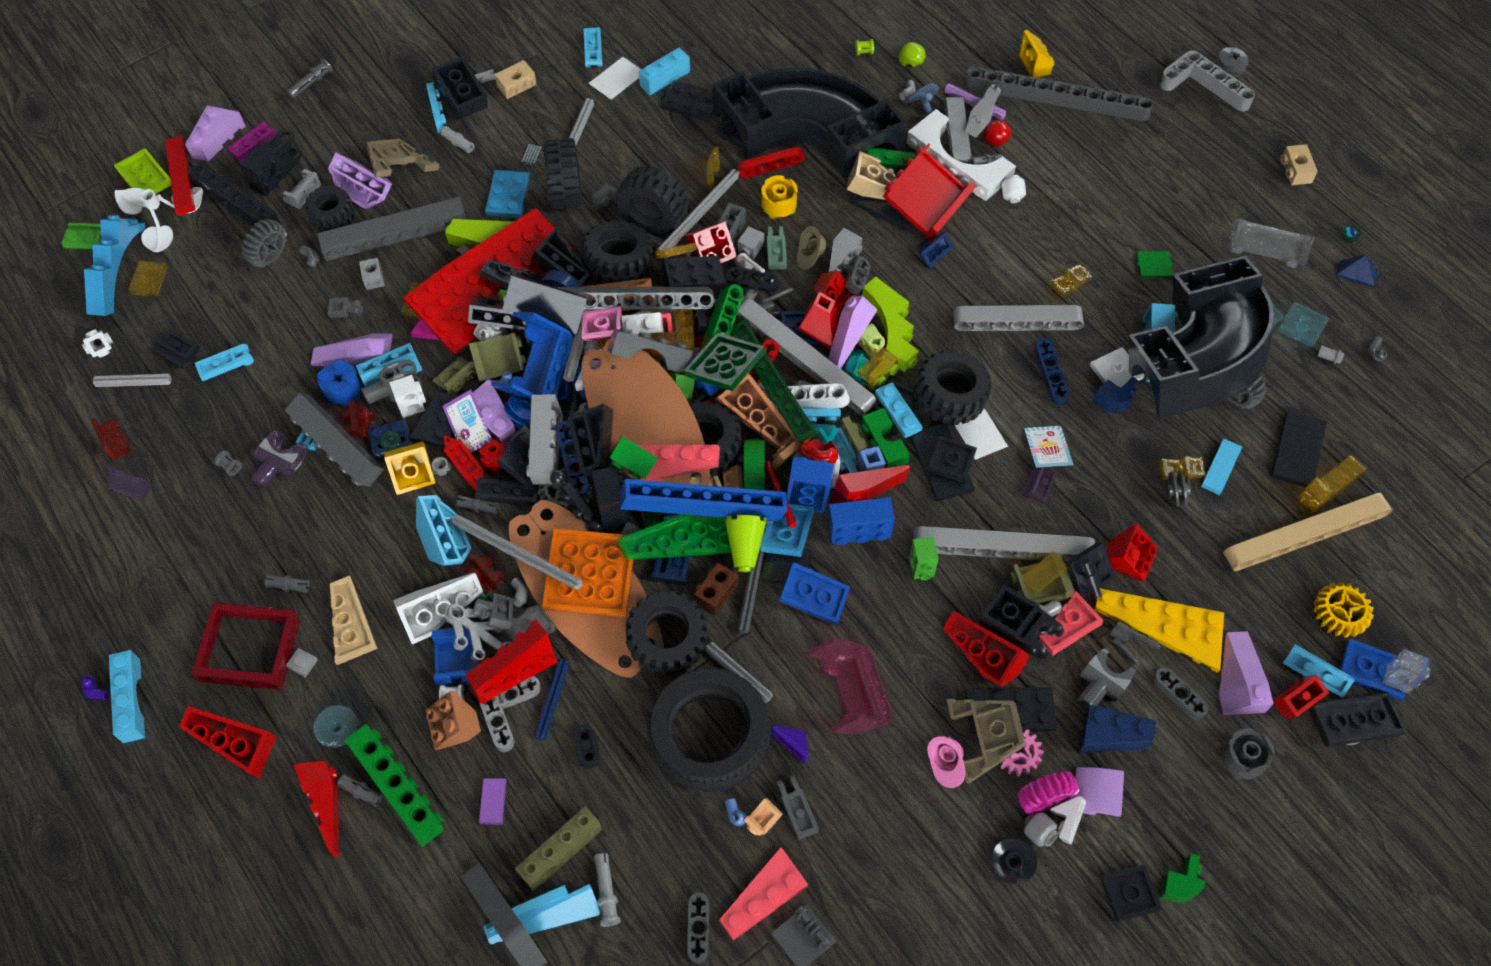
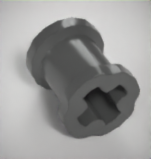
M228 451L220 452L214 460L215 465L225 469L226 474L230 476L236 475L242 468V463L234 460Z

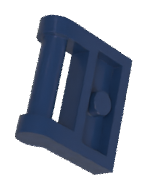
M406 419L367 430L375 460L382 459L381 457L385 456V452L413 444L412 441H409L411 435ZM393 437L394 440H395V441H389V440H388V441H387L388 444H392V442H393V444H394V442H395V443H398V442H401V441H405V442L399 443V447H397V448H395V449H392L391 447H390V448H386V447H385V448L379 449L380 447H384V444H385L387 438H388V439H391V438Z
M691 556L668 557L665 573L660 572L663 558H655L648 579L652 582L662 581L685 585Z

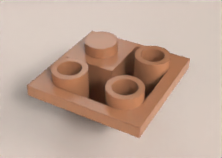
M449 691L426 710L434 750L469 741L481 732L476 711L454 691Z

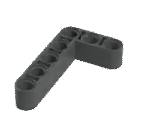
M480 862L460 875L461 879L519 965L544 966L548 963Z

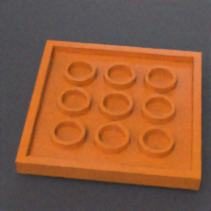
M554 528L549 563L578 577L583 581V584L579 590H575L547 575L542 609L626 617L634 559L626 560L617 541L619 538L627 535Z

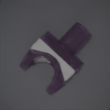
M278 430L273 431L262 441L254 453V459L262 464L251 476L250 480L264 489L278 472L286 476L293 475L307 454V445L299 442L287 450H281L284 434Z

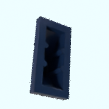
M942 232L920 243L919 253L926 266L931 268L954 246L946 232Z
M1362 255L1341 260L1336 276L1374 287L1378 271L1368 256Z

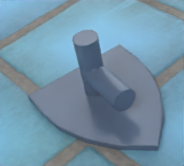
M930 83L918 89L904 101V104L921 99L925 113H932L929 102L939 90L938 85Z

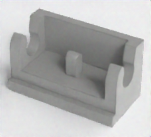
M306 169L301 171L306 175L302 176L301 181L290 193L287 191L282 193L284 195L283 201L298 209L306 203L305 200L309 197V194L311 192L314 193V190L321 185L317 173Z

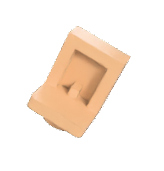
M766 798L750 816L744 818V821L747 823L746 827L751 833L760 836L766 834L783 813Z

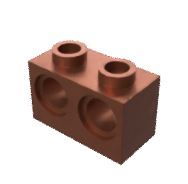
M719 563L714 568L711 567L708 570L702 584L699 583L694 590L695 602L714 615L718 613L739 584V575ZM718 578H724V579H725L724 582H718V581H716V580H717ZM706 594L714 595L712 598L704 597Z

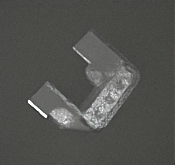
M1235 218L1230 232L1228 247L1231 248L1230 252L1241 254L1242 251L1285 261L1286 266L1296 268L1297 264L1306 266L1315 236L1297 234Z

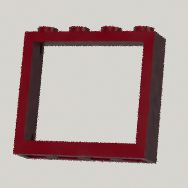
M226 602L212 604L191 675L198 682L282 690L288 669L286 664L291 658L301 619L294 610L288 608L275 610L268 606L255 608L247 604L234 606ZM222 616L286 622L272 674L207 668Z

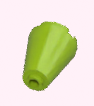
M737 515V519L731 520V516H727L725 523L734 567L738 568V572H751V568H755L766 527V518L764 517L760 520V516Z

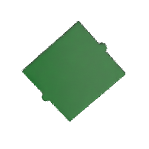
M1137 251V267H1139L1140 278H1173V262H1171L1169 251Z

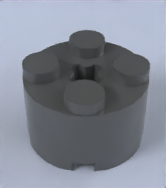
M1251 728L1241 729L1224 745L1221 751L1222 760L1233 777L1236 779H1254L1270 766L1275 751L1271 740L1265 734H1260Z

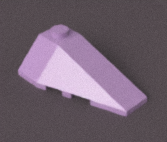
M851 296L846 301V306L840 316L828 358L840 369L877 311L863 296Z
M373 333L315 347L311 365L327 366L336 360H343L356 367L360 363L389 352L392 334Z

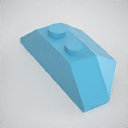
M437 495L418 496L416 503V529L429 561L443 566L462 564L471 550V545L465 531L452 524V519L457 514L448 505L441 502Z

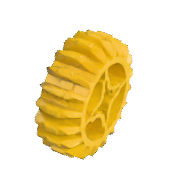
M1343 582L1337 585L1332 583L1329 586H1325L1316 595L1313 604L1316 607L1313 612L1318 614L1316 620L1322 621L1321 627H1328L1327 633L1335 631V636L1342 634L1344 638L1349 635L1354 637L1358 633H1363L1366 630L1365 628L1370 626L1374 616L1372 614L1374 607L1369 606L1371 600L1364 598L1366 593L1361 594L1358 592L1359 587L1353 589L1351 583L1346 586ZM1336 598V602L1329 604V599ZM1353 616H1358V619L1355 622H1351L1350 619Z

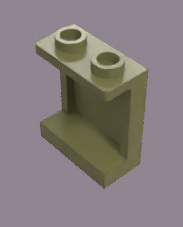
M515 333L469 344L479 382L502 376L504 372L515 373L523 371L524 366L527 365L524 354L520 355L519 347H522L520 337H515Z
M1061 554L1053 555L1050 561L1024 567H1018V564H1014L1009 572L1010 583L1014 584L1016 592L1040 605L1048 604L1051 601L1059 602L1071 599L1074 592Z

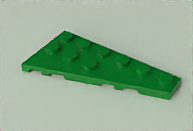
M682 514L619 538L617 541L626 560L731 553L725 523L726 517Z

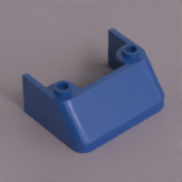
M513 312V316L526 322L524 334L527 340L533 342L523 378L514 376L508 383L492 382L491 386L513 396L528 400L532 399V395L555 394L557 397L573 344L572 333L536 313Z

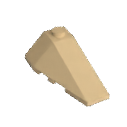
M859 151L849 175L847 190L864 197L884 199L882 196L887 191L884 188L891 180L895 182L897 179L894 177L893 169H886L879 164L880 160Z

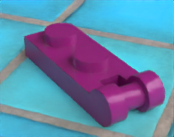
M263 122L227 149L231 155L241 162L262 140L266 142L277 131L270 128V125L266 122Z

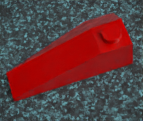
M904 465L839 475L829 504L870 500L905 482L911 467Z
M955 611L952 612L943 626V630L977 668L980 674L1001 688L1020 674L1030 657L1023 649Z
M326 761L295 764L293 766L301 787L306 792L308 798L313 800L310 803V808L317 820L320 819L321 821L318 823L328 850L334 857L339 856L338 787L335 780L339 778L334 766L330 767Z

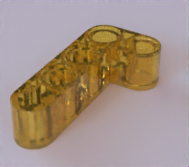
M1350 455L1321 479L1319 477L1315 478L1305 488L1298 500L1314 514L1356 481L1367 468L1353 455Z

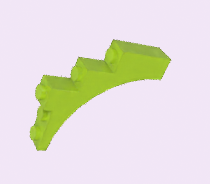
M877 277L864 286L862 294L877 309L876 314L883 325L887 341L882 360L868 378L867 387L872 391L878 386L882 387L890 375H895L899 369L905 372L909 368L912 369L918 362V350L909 344L913 338L914 326L904 319L909 313V301Z

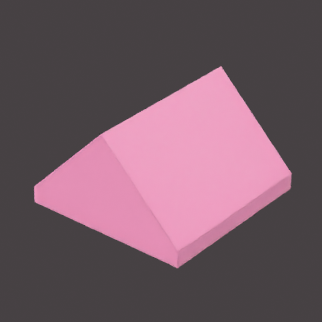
M621 306L583 312L582 340L588 342L610 339L614 328L620 329L622 326Z

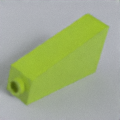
M453 219L450 225L446 227L445 235L448 244L458 247L464 245L470 250L513 222Z

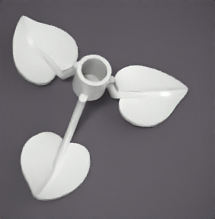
M192 187L195 211L202 202L203 189L200 187ZM130 188L115 190L116 202L124 213L136 215L141 212L142 207H146L151 211L156 227H149L142 233L141 239L144 246L152 252H160L166 249L173 240V232L169 226L160 227L154 210L159 207L160 201L175 208L174 204L162 198L161 195L156 196L151 189Z

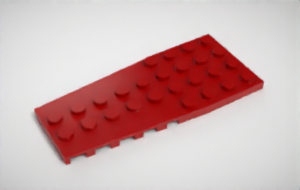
M535 208L445 265L407 294L403 300L455 356L477 339L473 333L478 324L468 323L469 304L473 296L499 300V291L508 290L479 276L486 262L492 260L509 264L512 268L518 270L526 268L530 269L531 273H545L530 260L535 250L554 230V227Z

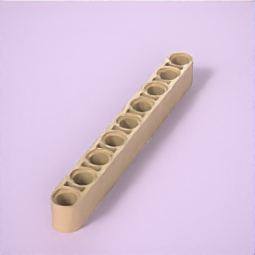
M1376 493L1227 548L1223 554L1233 571H1239L1381 519L1390 514L1392 508L1382 493Z

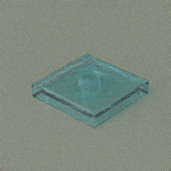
M1294 301L1278 332L1313 348L1329 318Z

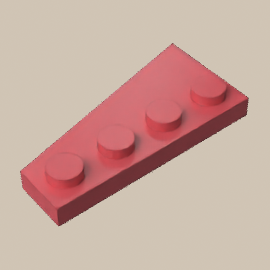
M639 445L658 457L646 479L641 477L640 480L660 481L662 478L678 477L684 473H695L716 468L719 465V445Z
M782 847L720 918V923L732 940L738 938L808 887L807 882Z

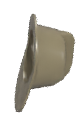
M806 227L800 235L796 260L800 269L806 270L811 268L826 249V240L816 227Z

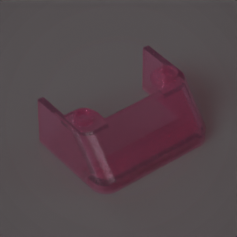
M833 637L807 652L809 657L821 659L823 671L826 674L835 676L847 713L841 716L840 724L831 728L833 733L855 735L885 727L893 722V714L872 652L866 645Z

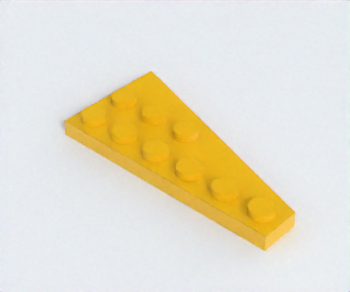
M1100 589L1102 596L1095 600V611L1117 622L1121 621L1131 626V629L1148 635L1165 647L1177 653H1183L1193 658V661L1199 664L1203 663L1211 667V670L1216 673L1220 671L1224 612Z

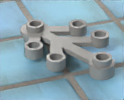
M460 604L448 606L444 615L446 620L453 624L456 637L453 642L454 648L464 650L468 645V640L464 637L463 625L469 630L473 648L471 654L473 662L480 663L485 658L480 638L496 650L502 645L507 646L511 643H502L486 632V630H494L497 633H502L505 628L490 625L489 621L473 622L468 619L477 617L483 621L487 619L486 616L476 615L473 613L474 609H465ZM458 641H462L464 645H459ZM475 653L480 654L481 658L476 657Z

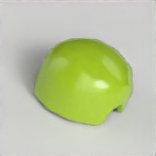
M915 42L905 44L898 55V59L903 66L911 64L912 67L921 65L926 58L924 48Z

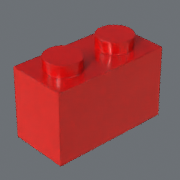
M1317 675L1305 676L1274 698L1273 703L1284 719L1294 718L1329 694V691Z

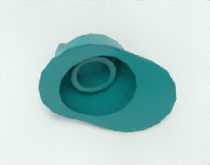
M864 350L854 351L848 356L842 371L864 387L868 384L869 375L875 370L876 360L871 359Z

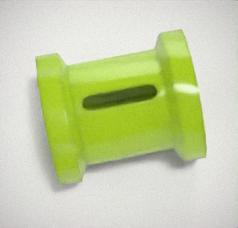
M873 39L861 42L856 40V55L861 53L874 54Z

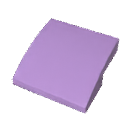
M1077 767L1075 778L1080 791L1074 798L1080 796L1086 801L1083 813L1090 815L1100 813L1120 817L1122 814L1124 771Z

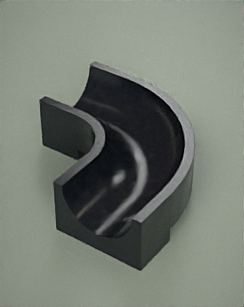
M782 68L756 73L748 77L741 71L712 84L713 114L716 118L724 114H728L740 134L744 155L747 159L783 143L802 142L821 150L840 175L846 178L850 175L859 151L865 153L870 148L882 143H888L894 151H903L907 123L888 99L881 101L860 84L840 75L808 68Z
M1247 256L1173 274L1172 305H1175V312H1178V320L1184 327L1172 333L1166 325L1129 335V373L1131 376L1146 373L1153 390L1156 414L1159 419L1202 408L1224 400L1250 384L1264 368L1271 351L1274 310L1272 301L1262 285L1263 275Z

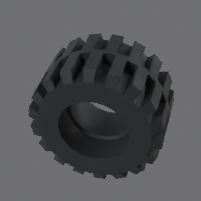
M322 186L320 189H315V192H311L309 197L306 198L305 211L312 227L318 232L351 225L353 223L352 219H355V210L350 196L346 193V190L341 189L339 186Z

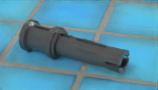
M322 58L318 65L309 69L307 75L286 90V94L294 100L295 97L315 81H321L326 73L332 72L331 65Z

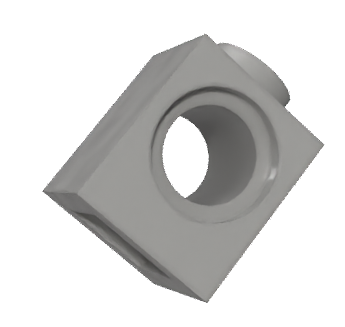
M748 226L738 240V253H745L750 259L754 260L764 246V233Z
M378 258L359 262L366 290L385 286Z

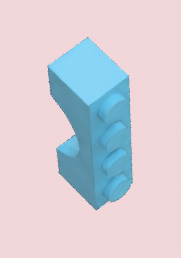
M131 650L110 654L109 669L113 735L122 743L145 738L144 717L140 711L136 694L137 681L141 679L140 659Z

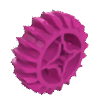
M1058 771L1030 782L1020 789L1017 795L1024 811L1028 814L1047 811L1071 800L1080 790L1076 778L1073 777L1071 772Z

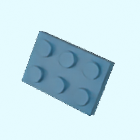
M495 170L485 210L486 216L521 218L528 191L530 173Z
M789 504L797 526L789 528L785 516L780 521L767 523L760 546L761 552L801 557L813 518L814 507Z

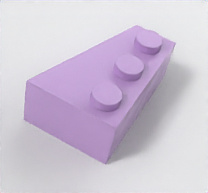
M206 106L185 143L191 157L197 160L210 161L223 148L222 145L228 139L232 140L234 138L233 134L236 131L242 130L245 127L240 112Z
M489 379L476 389L473 395L492 440L495 439L499 444L502 442L507 447L510 444L508 439L516 433L515 426L511 418L504 411V405L494 387L491 386Z

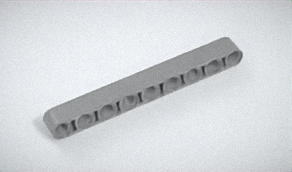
M748 297L741 302L736 316L737 319L741 322L746 320L751 330L765 341L775 340L779 345V352L818 383H840L844 385L850 397L847 406L856 413L863 416L875 404L877 400L872 393Z
M919 526L913 529V539L934 537L937 554L1050 561L1053 555L1061 554L1063 562H1067L1095 544L1093 538L1081 536Z

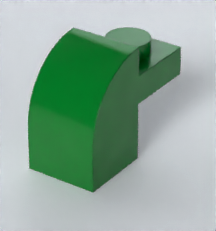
M1190 854L1185 858L1183 874L1168 871L1163 876L1160 893L1161 899L1175 903H1185L1192 900L1203 890L1206 881L1198 879L1202 870V865L1199 864L1200 856Z

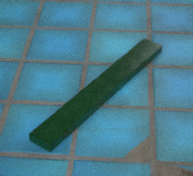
M746 320L732 327L730 333L732 337L761 345ZM765 353L752 369L800 444L817 435V432L771 359Z

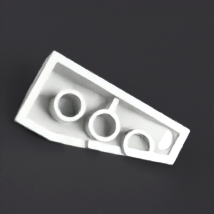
M474 572L412 592L393 600L409 639L414 644L432 636V630H437L445 622H448L444 615L448 606L460 604L465 608L483 590Z

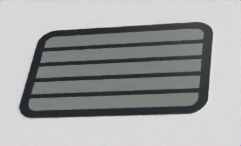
M528 143L520 162L535 165L543 146Z

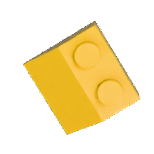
M1025 30L1019 57L1030 77L1039 78L1051 75L1052 67L1054 66L1053 58L1050 57L1046 46L1043 45L1040 38Z
M423 441L385 452L384 458L397 495L436 484Z

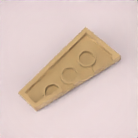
M347 576L330 583L331 608L333 610L332 625L334 627V657L336 665H339L378 648L351 577Z

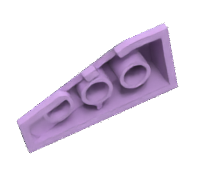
M1248 631L1227 632L1223 651V667L1220 675L1221 684L1218 691L1222 715L1266 713L1273 705L1269 683Z

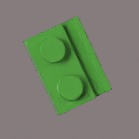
M68 223V229L65 231L61 244L64 248L92 249V244L100 243L101 224Z

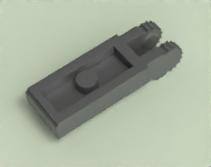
M792 775L789 776V782L794 792L787 794L784 783L781 780L776 781L797 839L801 840L818 833L819 828L803 790L800 789L795 776Z

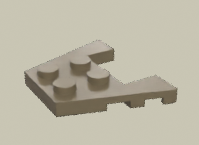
M400 139L367 142V151L375 177L391 176L392 169L390 166L396 164L407 165L408 163L415 162L424 172L438 171L439 163L436 161L430 162L428 156L417 154L415 148Z
M947 699L952 720L973 715L983 756L963 761L966 774L965 781L967 783L974 781L1026 746L1014 701Z

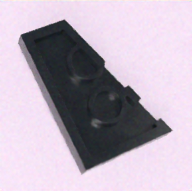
M488 260L481 269L479 276L508 289L512 274L540 282L544 273L535 274L531 273L530 269L523 268V270L512 268L509 264Z
M437 391L409 437V441L418 443L423 441L424 444L445 448L444 436L450 437L452 428L443 405L457 398V395Z

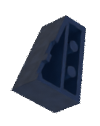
M1090 704L1084 717L1079 754L1093 751L1147 750L1154 740L1156 721Z

